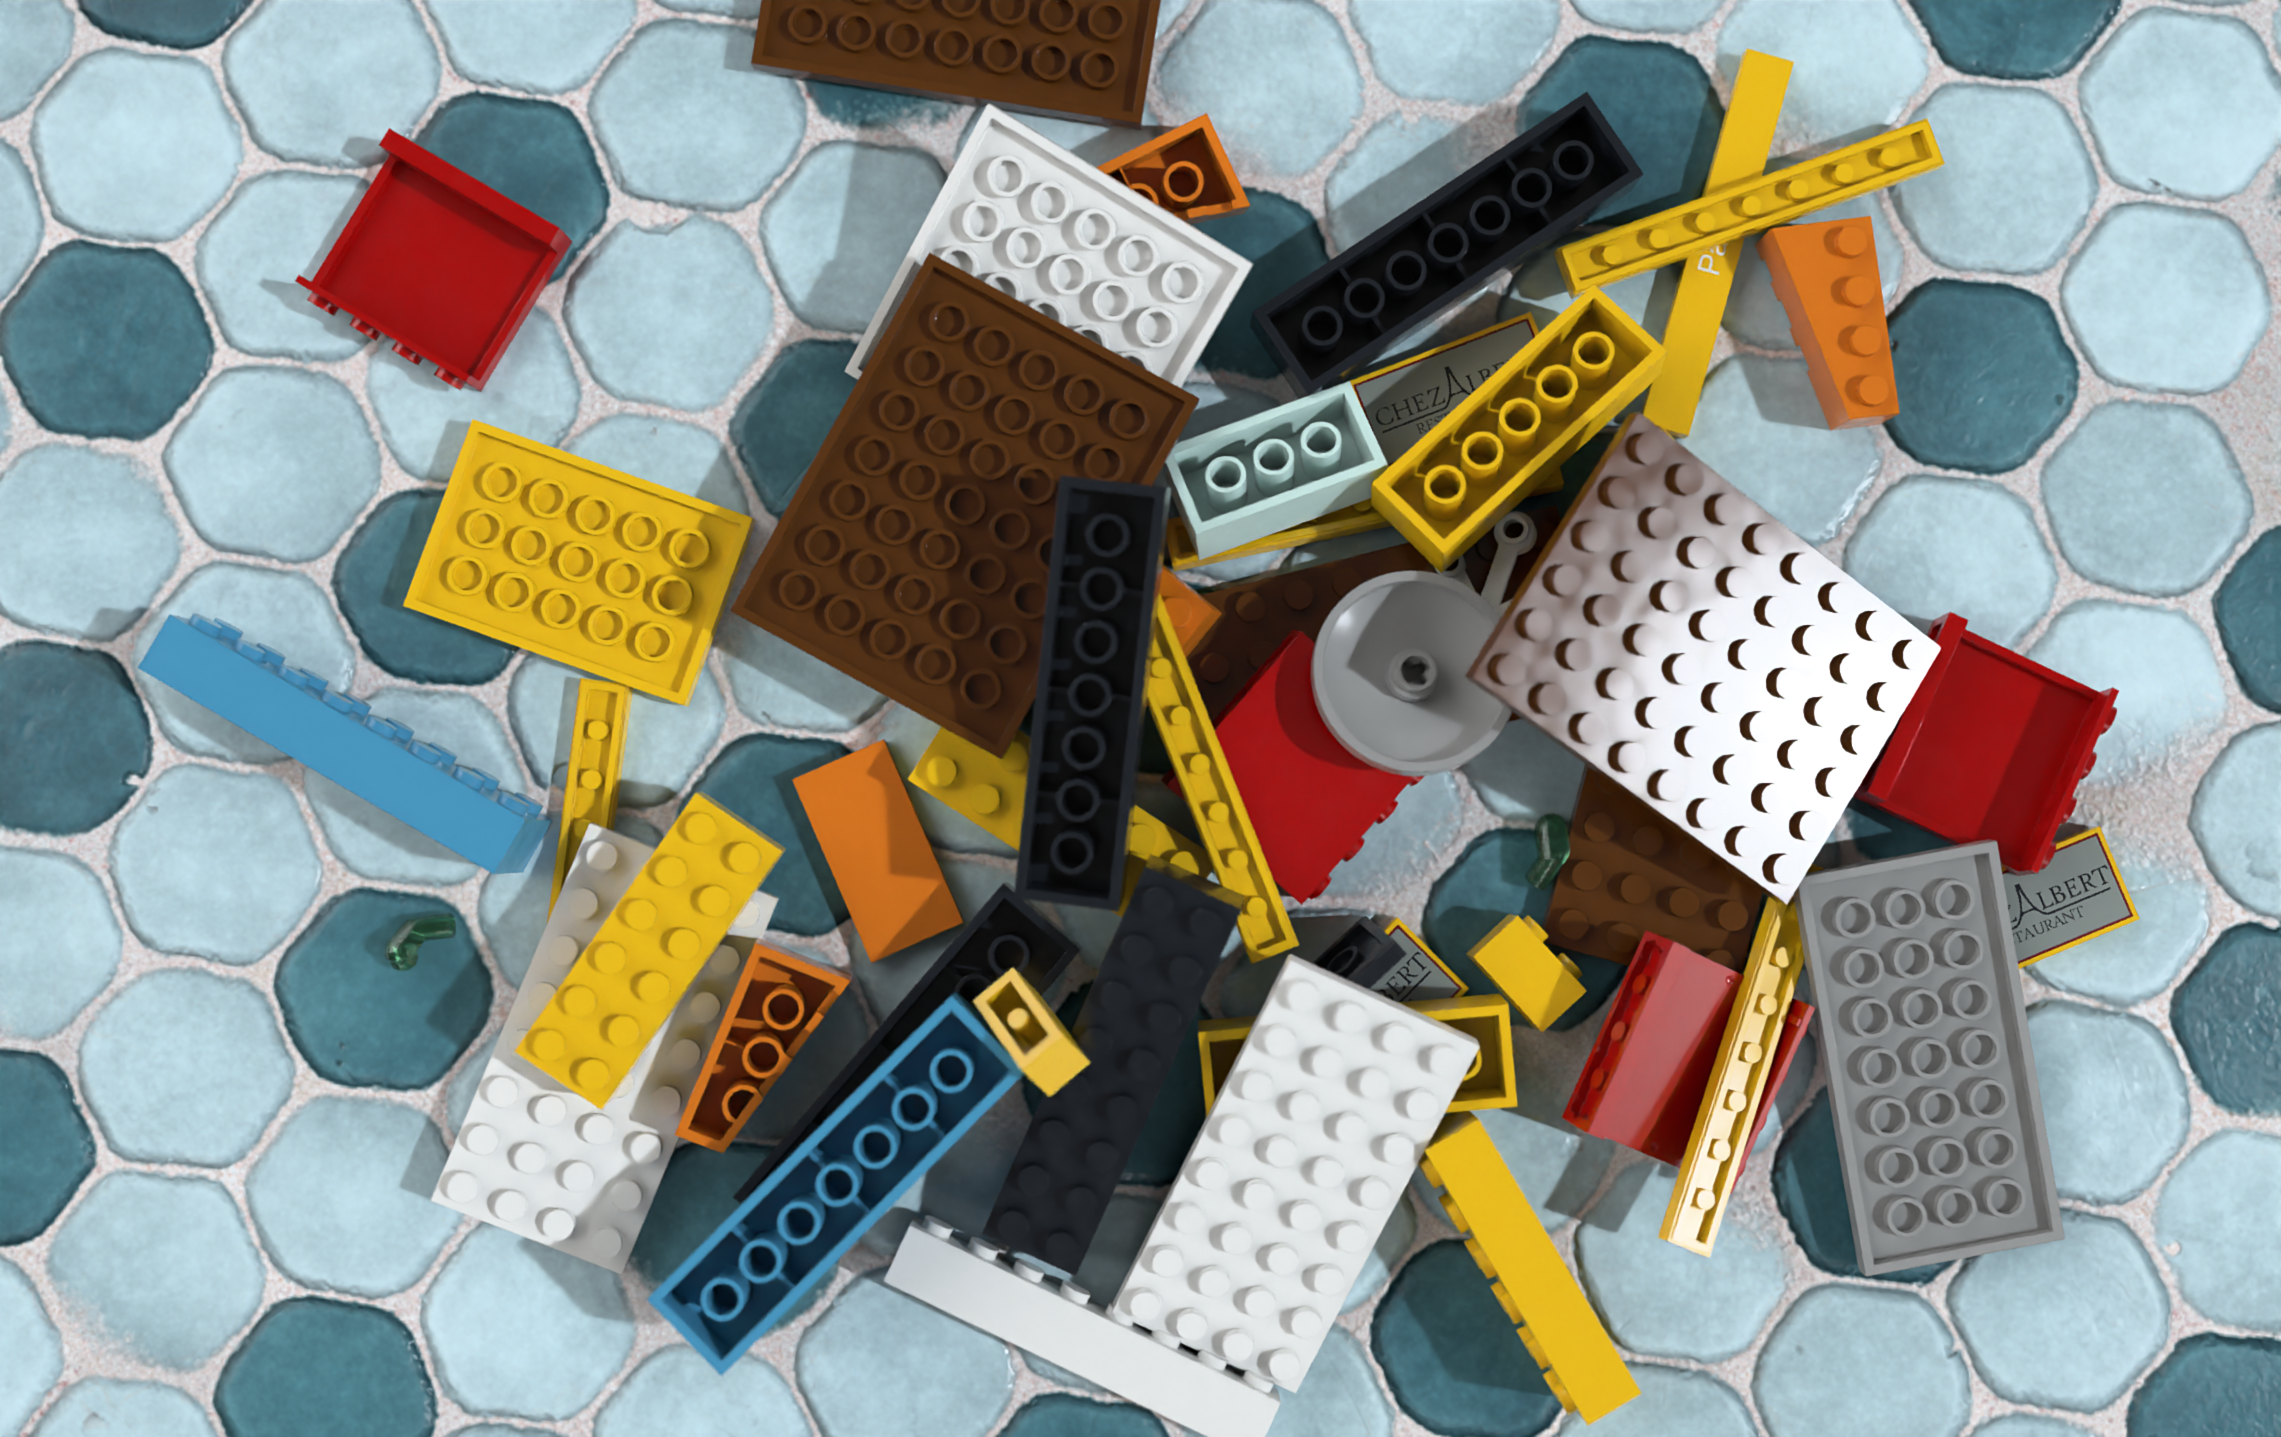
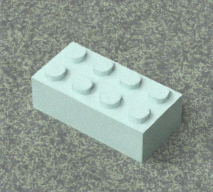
M1348 381L1176 443L1163 467V471L1199 560L1371 498L1372 482L1388 469V464L1352 385Z

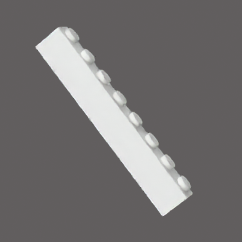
M926 1215L924 1220L914 1217L883 1282L1207 1437L1266 1436L1281 1404L1278 1389L1273 1388L1274 1381L1248 1369L1244 1374L1228 1366V1360L1204 1349L1198 1352L1180 1343L1181 1339L1158 1329L1155 1332L1130 1321V1316L1120 1311L1112 1313V1303H1109L1106 1308L1089 1300L1091 1294L1077 1284L1063 1281L1060 1286L1043 1278L1044 1270L1026 1260L1017 1259L1014 1264L997 1256L999 1249L987 1241L972 1237L970 1242L959 1238L951 1234L953 1227L943 1220Z

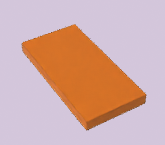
M880 740L792 779L871 963L965 922L886 740Z

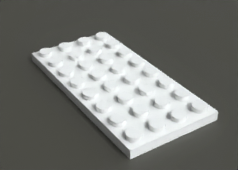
M589 823L430 1201L622 1274L680 1138L675 1135L685 1108L757 938L763 939L780 897L760 889L757 890L617 1093L601 1110L514 1052L656 850L653 846L598 824Z
M1289 954L1112 1303V1313L1120 1311L1130 1316V1321L1155 1332L1158 1329L1181 1339L1180 1343L1198 1351L1204 1349L1228 1360V1364L1244 1371L1248 1369L1274 1381V1384L1296 1393L1422 1157L1423 1149L1430 1142L1480 1047L1478 1040Z

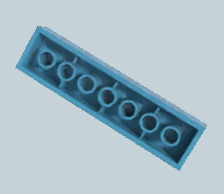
M193 613L190 619L171 614L168 616L138 666L140 670L490 873L506 874L522 873L553 822V820L540 813L543 808L542 804L522 793L516 792L515 795L497 789L500 780L476 767L469 770L454 764L457 755L433 742L426 745L411 739L414 730L389 717L384 721L368 714L372 708L368 703L349 693L344 692L341 696L325 689L329 683L325 678L308 669L300 668L298 671L283 664L286 656L262 643H258L255 646L240 639L243 631L218 618L212 621L197 613Z
M956 991L647 1300L722 1376L1024 1072L1019 1068L988 1022Z

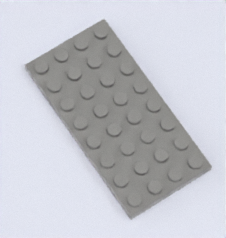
M1986 839L1806 873L1793 895L1812 1004L1815 1007L1814 1015L1859 1271L1865 1276H1871L2065 1239L1997 841Z

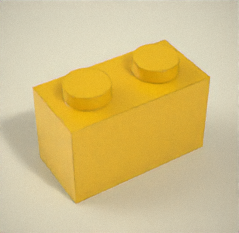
M1508 914L1471 948L1466 955L1534 1029L1543 1032L1587 992L1578 982V979L1583 974L1564 953L1556 957L1545 946L1543 942L1549 937L1530 916L1527 915L1522 920L1518 915Z
M1014 968L1010 969L973 1000L1019 1068L1049 1097L1090 1063L1041 995Z

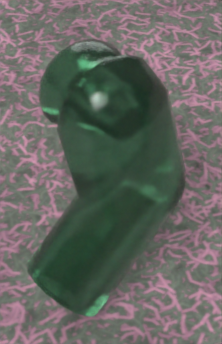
M1548 813L1540 817L1534 826L1538 857L1525 874L1526 880L1541 890H1545L1571 852L1565 821L1560 815L1555 813Z
M453 914L415 917L406 920L386 943L385 957L387 960H390L393 969L398 971L412 969L419 957L417 950L425 941L454 938L456 935V922Z

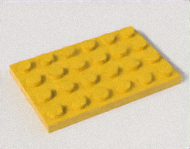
M472 419L403 606L689 707L756 520L741 513Z

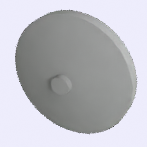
M1424 571L1393 572L1370 579L1359 585L1341 599L1330 612L1319 632L1312 653V692L1325 725L1335 739L1355 757L1368 765L1393 774L1405 776L1435 775L1453 770L1471 761L1496 739L1512 713L1509 708L1464 677L1501 617L1474 590L1461 582L1436 573Z

